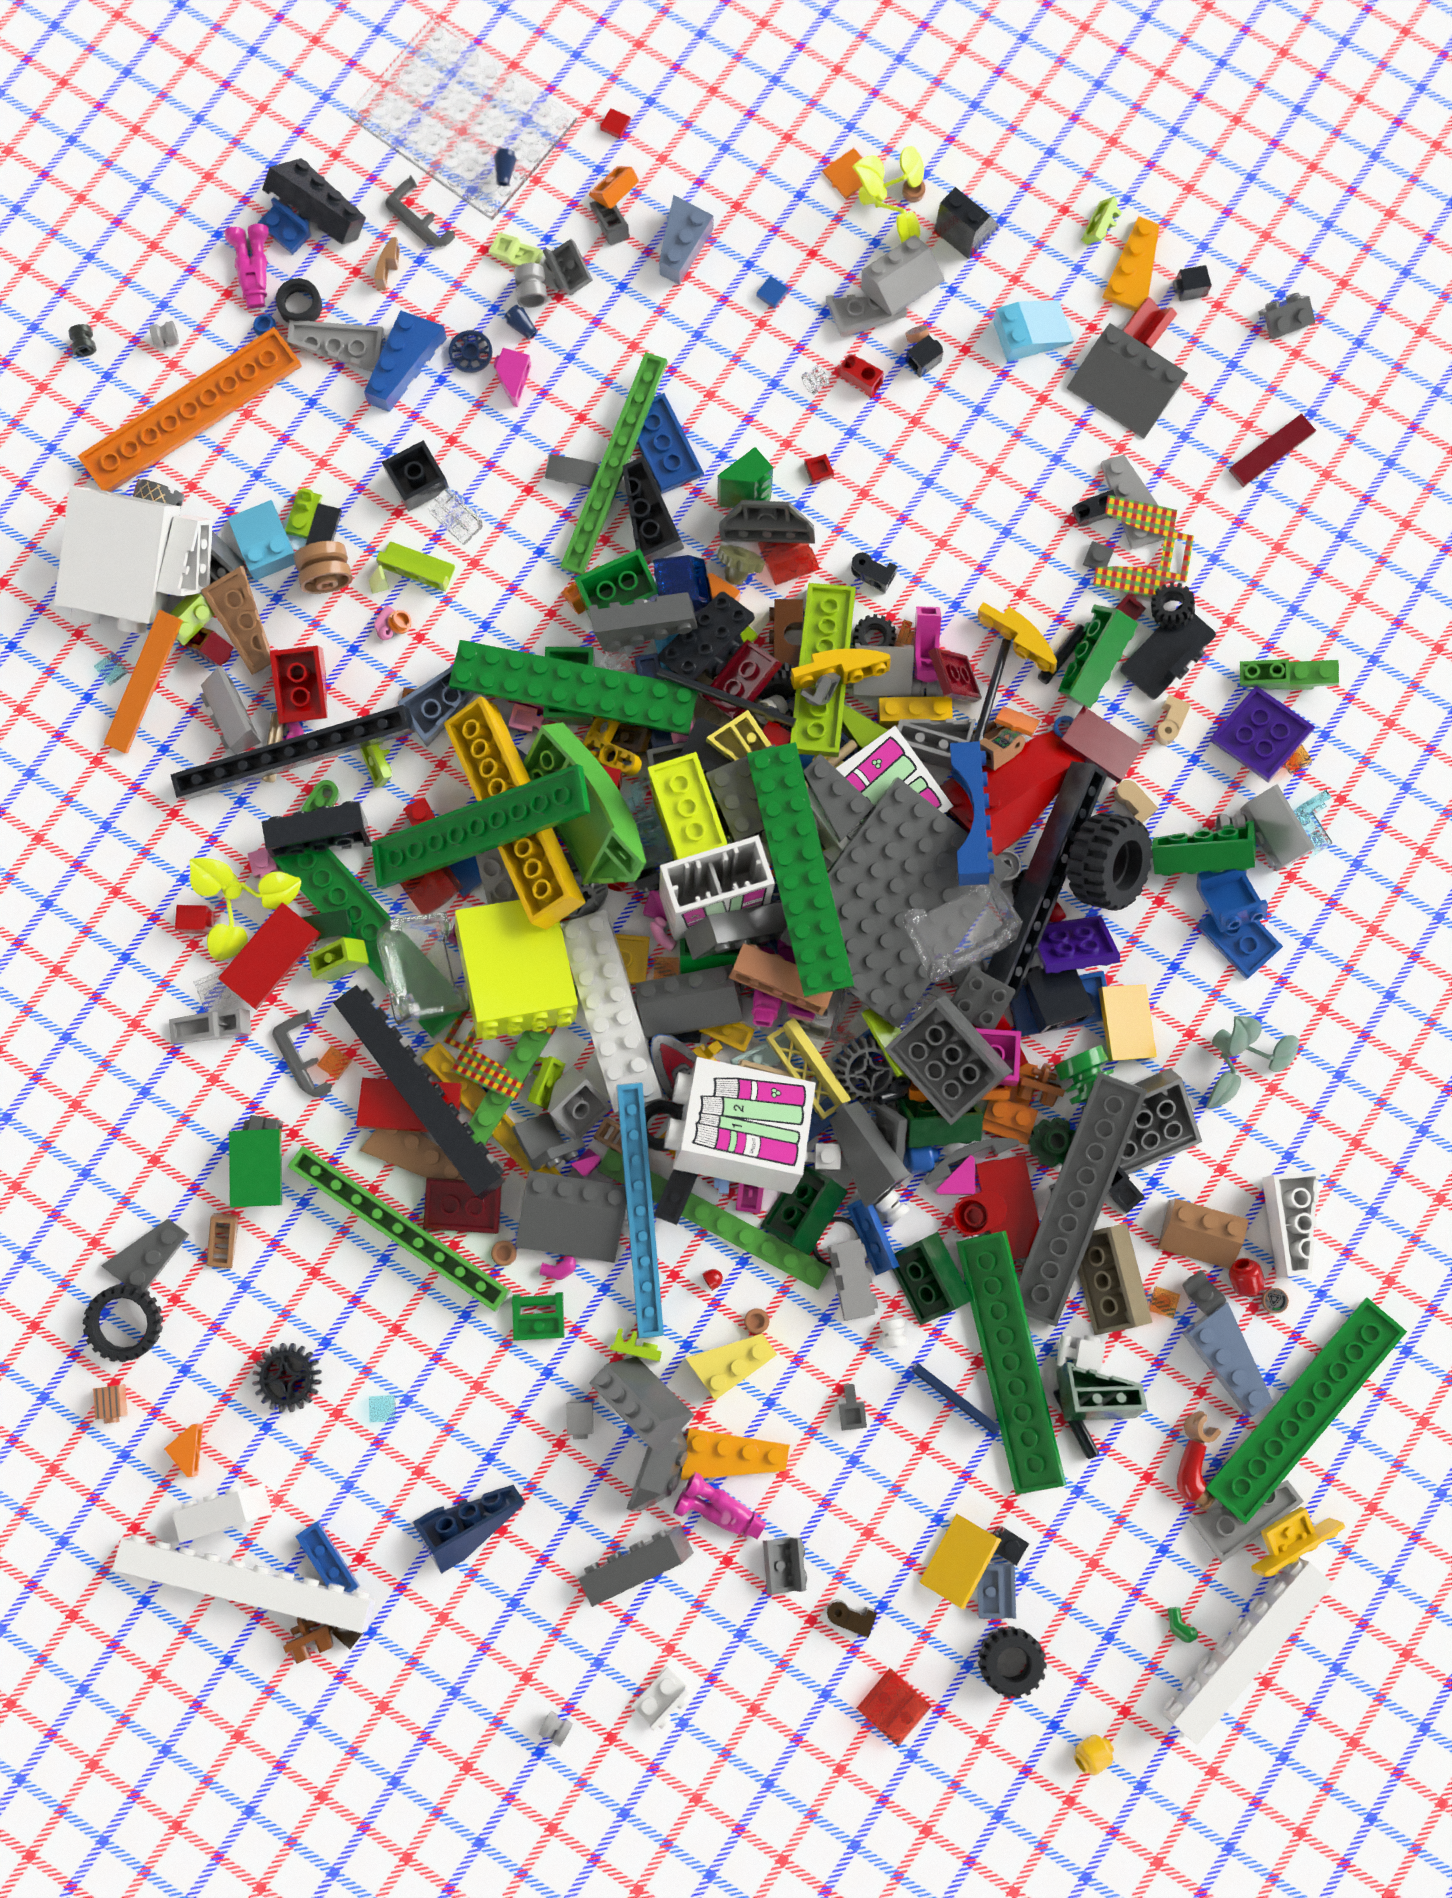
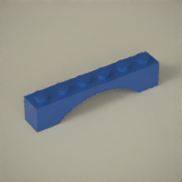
M980 741L950 743L952 778L960 784L968 795L974 813L971 831L964 844L957 851L959 886L989 884V875L994 874L993 859H988V852H992V837H987L986 830H991L990 815H985V809L989 808V794H984L983 787H988L987 772H982V766L986 765V752L980 750Z

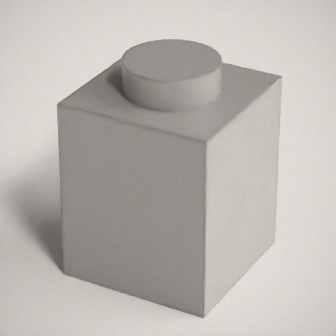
M593 1402L566 1403L567 1435H573L574 1440L588 1439V1434L594 1433Z

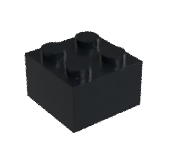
M424 440L382 461L386 475L408 512L450 490L446 477Z

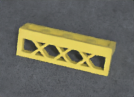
M795 1018L790 1019L781 1028L765 1038L792 1078L805 1080V1076L810 1075L815 1076L818 1080L817 1090L814 1091L816 1098L814 1097L812 1107L821 1120L834 1113L835 1109L841 1104L851 1100ZM784 1032L790 1040L789 1049L779 1047L774 1038ZM792 1054L802 1057L804 1060L803 1069L792 1066L790 1063ZM820 1095L829 1097L835 1106L824 1112L819 1105Z

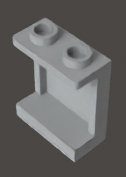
M855 643V649L874 650L889 654L891 662L890 671L881 676H871L857 683H848V688H853V695L911 697L914 659L913 645L889 647L862 646L860 643Z

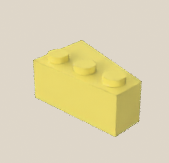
M748 710L706 738L708 744L732 762L747 756L749 752L771 746Z
M759 1334L686 1357V1360L714 1400H717L778 1354L765 1336Z

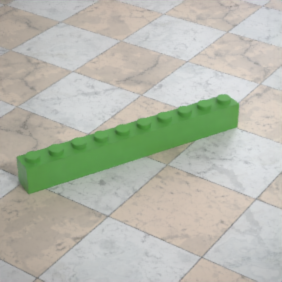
M302 1146L287 1166L494 1312L500 1309L511 1293L509 1288L310 1149Z

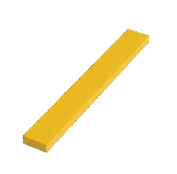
M437 1042L421 1057V1060L442 1082L462 1084L460 1102L474 1115L487 1093L479 1084L450 1071L456 1059L440 1042ZM505 1113L492 1137L526 1173L529 1170L533 1171L512 1130L515 1123ZM546 1166L536 1170V1172L563 1176L556 1167L548 1169Z

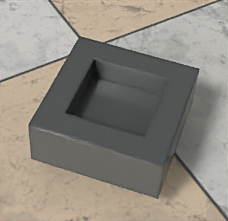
M1092 541L1082 565L1094 570L1096 567H1106L1109 564L1114 549Z

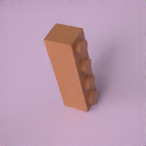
M743 943L729 976L732 980L820 1016L827 1009L833 993L832 991L804 998L796 964L786 961L778 954H768L752 944L746 945Z

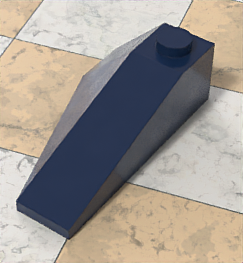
M513 1484L484 1493L480 1499L468 1502L467 1499L459 1501V1505L445 1509L444 1506L435 1508L413 1521V1525L431 1559L442 1574L469 1557L525 1504V1500Z

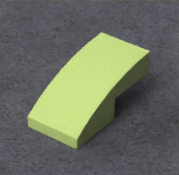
M498 232L489 250L492 256L514 267L524 263L539 264L544 255L540 248L523 244L518 237Z

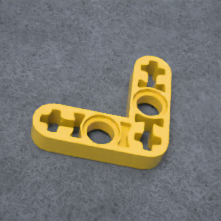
M595 717L583 745L601 765L621 769V772L627 776L636 775L642 766L641 759L634 753L610 743L620 722ZM604 722H608L607 730L601 733V725ZM593 747H597L600 749V753L592 751L591 749ZM611 751H615V758L608 762V754ZM623 759L632 762V764L626 766L622 763Z

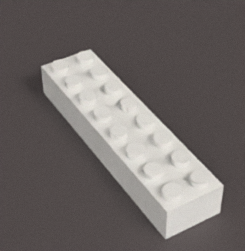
M604 909L561 923L568 960L614 1113L619 1116L617 1084L642 1082L645 1107L656 1101H666L653 1066L650 1047L645 1036L609 914Z
M1298 1558L1295 1563L1284 1566L1282 1568L1283 1572L1279 1577H1274L1268 1582L1265 1587L1267 1591L1262 1597H1257L1251 1602L1248 1607L1250 1611L1244 1618L1240 1617L1232 1625L1233 1631L1227 1638L1223 1637L1217 1642L1215 1646L1216 1651L1210 1658L1206 1657L1201 1661L1196 1675L1193 1678L1190 1676L1184 1681L1179 1695L1176 1698L1173 1696L1165 1704V1711L1162 1715L1195 1745L1198 1746L1334 1585L1310 1561Z

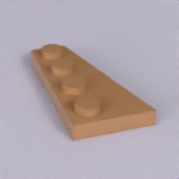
M240 566L203 588L201 592L248 670L253 675L271 665L269 652L271 650L244 567Z
M376 1129L360 1149L361 1152L424 1178L464 1180L442 1149L417 1131Z

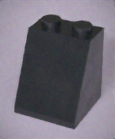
M954 187L939 204L934 232L969 260L999 229V225L991 215L957 187Z
M1041 965L1029 968L1023 985L1039 1034L1087 1021L1095 1013L1076 969L1065 970L1059 973H1046L1045 969L1041 968Z

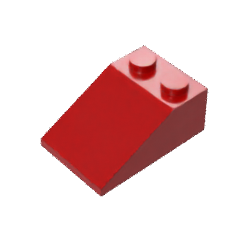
M315 645L269 651L279 724L328 718L326 668L323 648Z

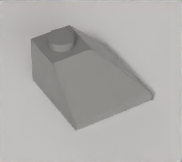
M572 1066L555 1082L548 1112L573 1139H577L586 1134L613 1107L587 1078Z

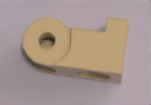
M1168 695L1161 708L1167 711L1163 722L1160 723L1154 733L1155 740L1159 744L1169 745L1178 736L1190 709V703Z
M1123 780L1114 791L1115 800L1119 804L1125 805L1134 816L1133 818L1142 823L1159 809L1132 780Z

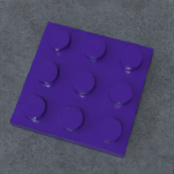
M1256 685L1210 737V742L1269 783L1310 736L1315 726Z
M1101 915L1047 923L1037 948V953L1046 973H1059L1065 970L1085 969L1087 967L1108 966L1120 963V953Z

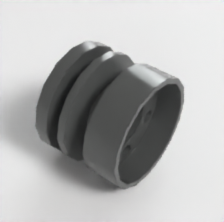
M570 852L565 853L564 856L586 902L570 913L569 916L583 917L599 910L606 901L608 895L607 883L581 884L583 879Z

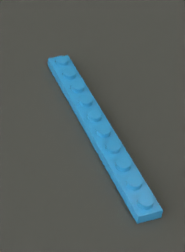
M643 1083L617 1084L638 1338L664 1336Z

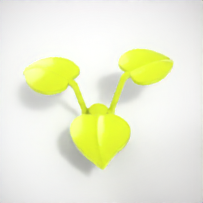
M913 146L905 147L900 154V167L904 175L886 183L882 180L885 171L879 157L875 155L866 156L852 166L863 185L859 189V200L862 205L875 204V208L881 207L901 213L896 218V227L901 243L913 235L920 239L921 229L918 218L912 211L906 213L904 208L884 204L882 201L887 196L886 187L907 179L909 186L913 188L919 186L923 180V160L917 149Z
M191 858L189 860L190 884L195 893L201 896H213L221 889L225 896L229 925L217 924L210 930L207 936L208 951L212 958L217 961H223L238 955L248 943L246 931L242 927H233L231 899L238 898L244 889L257 898L262 897L261 902L266 909L275 910L282 902L286 905L291 903L301 886V879L299 877L284 872H271L262 877L258 883L259 892H256L248 887L245 882L240 883L237 876L232 873L231 868L222 861L210 858Z

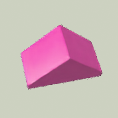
M969 1155L935 1189L934 1193L936 1195H974L975 1158Z
M739 1183L736 1210L760 1214L764 1188Z

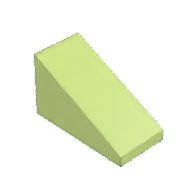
M380 565L368 580L372 594L389 590L385 573Z

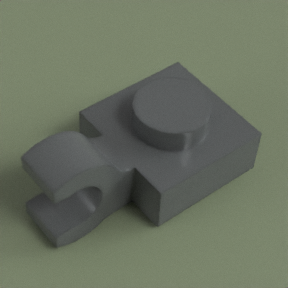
M854 1383L843 1384L846 1403L838 1404L841 1430L867 1428L864 1401H856Z

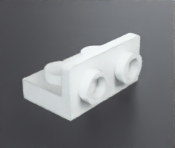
M667 1666L631 1706L650 1725L652 1731H655L657 1727L663 1729L672 1719L670 1713L676 1707L680 1710L690 1700L688 1696L690 1687Z

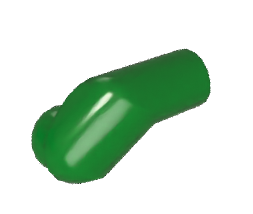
M1169 1607L1168 1617L1172 1634L1185 1643L1195 1641L1198 1638V1631L1195 1627L1191 1628L1182 1622L1181 1607Z

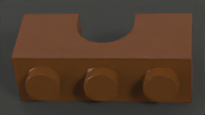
M774 599V607H769V621H774V630H769V644H773V653L769 654L781 662L782 665L786 662L789 666L792 664L794 668L799 667L801 645L788 643L784 636L791 630H802L803 599Z

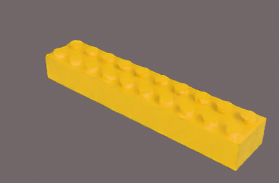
M480 696L443 723L477 802L531 781L496 704ZM552 827L497 847L531 924L547 930L586 903Z

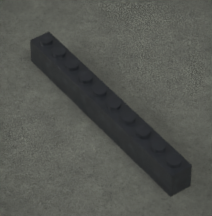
M400 705L170 774L176 798L187 801L415 733L416 730L410 709Z
M1071 761L985 974L1015 989L1013 996L1015 999H1017L1066 879L1067 871H1069L1067 859L1070 858V846L1075 841L1076 833L1080 832L1081 825L1091 817L1108 774L1095 764Z
M356 984L335 1000L333 1004L474 1194L480 1200H483L506 1182L501 1176L505 1173L496 1160L493 1163L486 1156L490 1153L482 1141L477 1143L472 1137L475 1134L474 1130L467 1121L462 1124L457 1117L461 1114L452 1102L447 1104L443 1098L446 1095L444 1090L438 1083L432 1084L429 1080L432 1074L424 1064L418 1065L415 1061L417 1054L409 1044L406 1047L400 1041L403 1038L402 1034L395 1025L392 1028L388 1025L386 1021L389 1017L381 1007L376 1009L372 1002L375 998L367 988L362 990Z

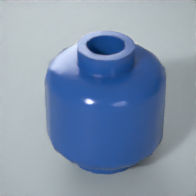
M907 1144L905 1145L903 1165L910 1174H922L933 1171L935 1163L939 1162L937 1147L924 1146L917 1149L909 1148Z

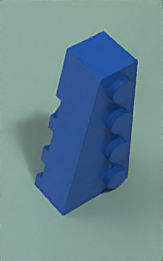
M402 310L399 311L364 390L369 405L388 412L393 409L407 391L408 385L421 373L422 367L428 360L432 359L440 344L443 345L447 340L443 325Z

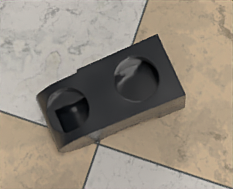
M1113 489L1087 498V500L1079 502L1071 508L1078 527L1088 526L1106 518H1113L1105 514L1108 495L1116 497Z
M859 552L852 558V574L883 593H886L897 574V565L889 562L887 567L873 561L867 553Z

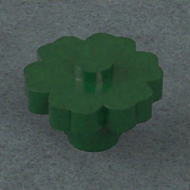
M1055 1117L1051 1121L1041 1120L1033 1127L1032 1134L1034 1136L1028 1140L1030 1154L1038 1156V1163L1040 1165H1046L1048 1168H1054L1057 1164L1062 1166L1076 1130L1070 1129L1069 1121L1062 1120L1059 1117Z

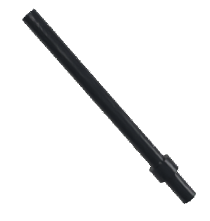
M1006 638L1002 639L975 734L971 735L970 742H977L985 738L984 734L1012 642Z
M663 668L658 670L657 677L748 710L765 717V720L775 723L776 721L792 728L795 726L797 718L783 714L777 708L772 706L767 708Z

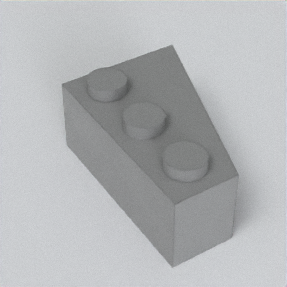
M900 719L897 729L920 761L951 770L950 743L970 742L976 719H968V721H954L953 719H946L945 721Z

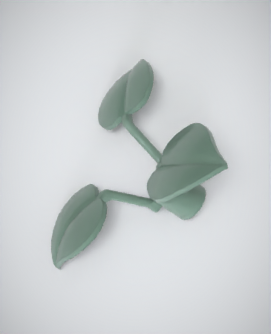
M1234 1016L1232 1033L1221 1029L1212 1039V1045L1222 1051L1220 1057L1226 1061L1230 1072L1226 1071L1219 1077L1206 1107L1214 1108L1228 1103L1235 1097L1240 1088L1241 1077L1236 1075L1237 1070L1229 1056L1235 1057L1246 1049L1271 1060L1268 1067L1269 1070L1280 1072L1286 1069L1295 1059L1299 1048V1039L1294 1035L1285 1036L1276 1044L1273 1054H1266L1249 1046L1259 1038L1262 1030L1261 1023L1252 1017Z

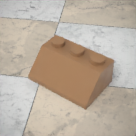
M1175 1198L1169 1200L1157 1249L1230 1269L1243 1246L1249 1219Z

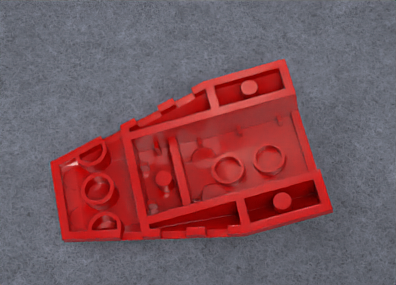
M1053 730L1026 741L1021 752L996 770H992L986 765L982 766V772H987L988 787H983L984 794H989V808L985 809V815H990L991 830H986L987 837H992V853L996 856L1025 836L1031 829V825L1045 812V808L1049 803L1056 799L1071 761L1085 763L1083 758L1059 744L1061 738ZM951 777L939 787L953 805L948 810V813L970 833L974 820L973 807L966 792Z

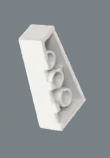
M1321 1170L1262 1177L1276 1278L1312 1274L1315 1247L1313 1236L1314 1228L1317 1225L1315 1213L1316 1202H1319V1192L1317 1190L1318 1180L1321 1179Z

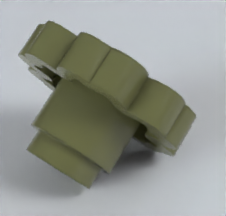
M721 545L716 556L720 559L721 563L726 565L724 579L735 585H742L743 581L747 580L749 573H761L765 565V561L761 559L760 555L733 545Z

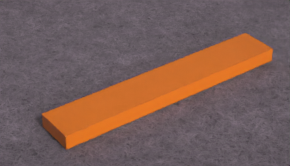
M158 610L106 735L104 744L128 754L183 623L182 619L163 610Z

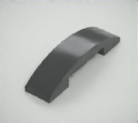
M992 1138L966 1145L937 1164L924 1182L927 1186L951 1175L948 1167L949 1164L988 1147L991 1148L995 1156L1018 1146L1020 1143L1018 1139Z

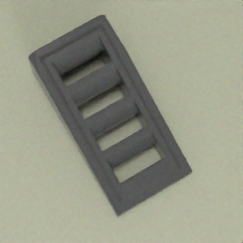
M597 201L589 203L598 225L610 246L630 238L628 224L617 205L600 212L599 210L606 207Z

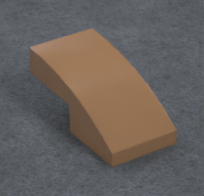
M392 237L387 242L378 259L374 275L377 290L387 291L389 269L398 270L400 246L397 237Z

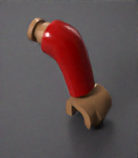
M1197 1411L1190 1414L1184 1422L1185 1434L1192 1440H1188L1177 1473V1489L1180 1496L1187 1503L1194 1502L1204 1511L1210 1508L1215 1501V1498L1205 1490L1207 1483L1204 1481L1201 1473L1207 1446L1204 1444L1215 1441L1222 1431L1215 1427H1209L1204 1433L1203 1426L1207 1421V1414L1204 1411Z

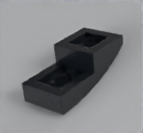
M1118 1166L1108 1195L1127 1214L1145 1196L1130 1181V1177Z

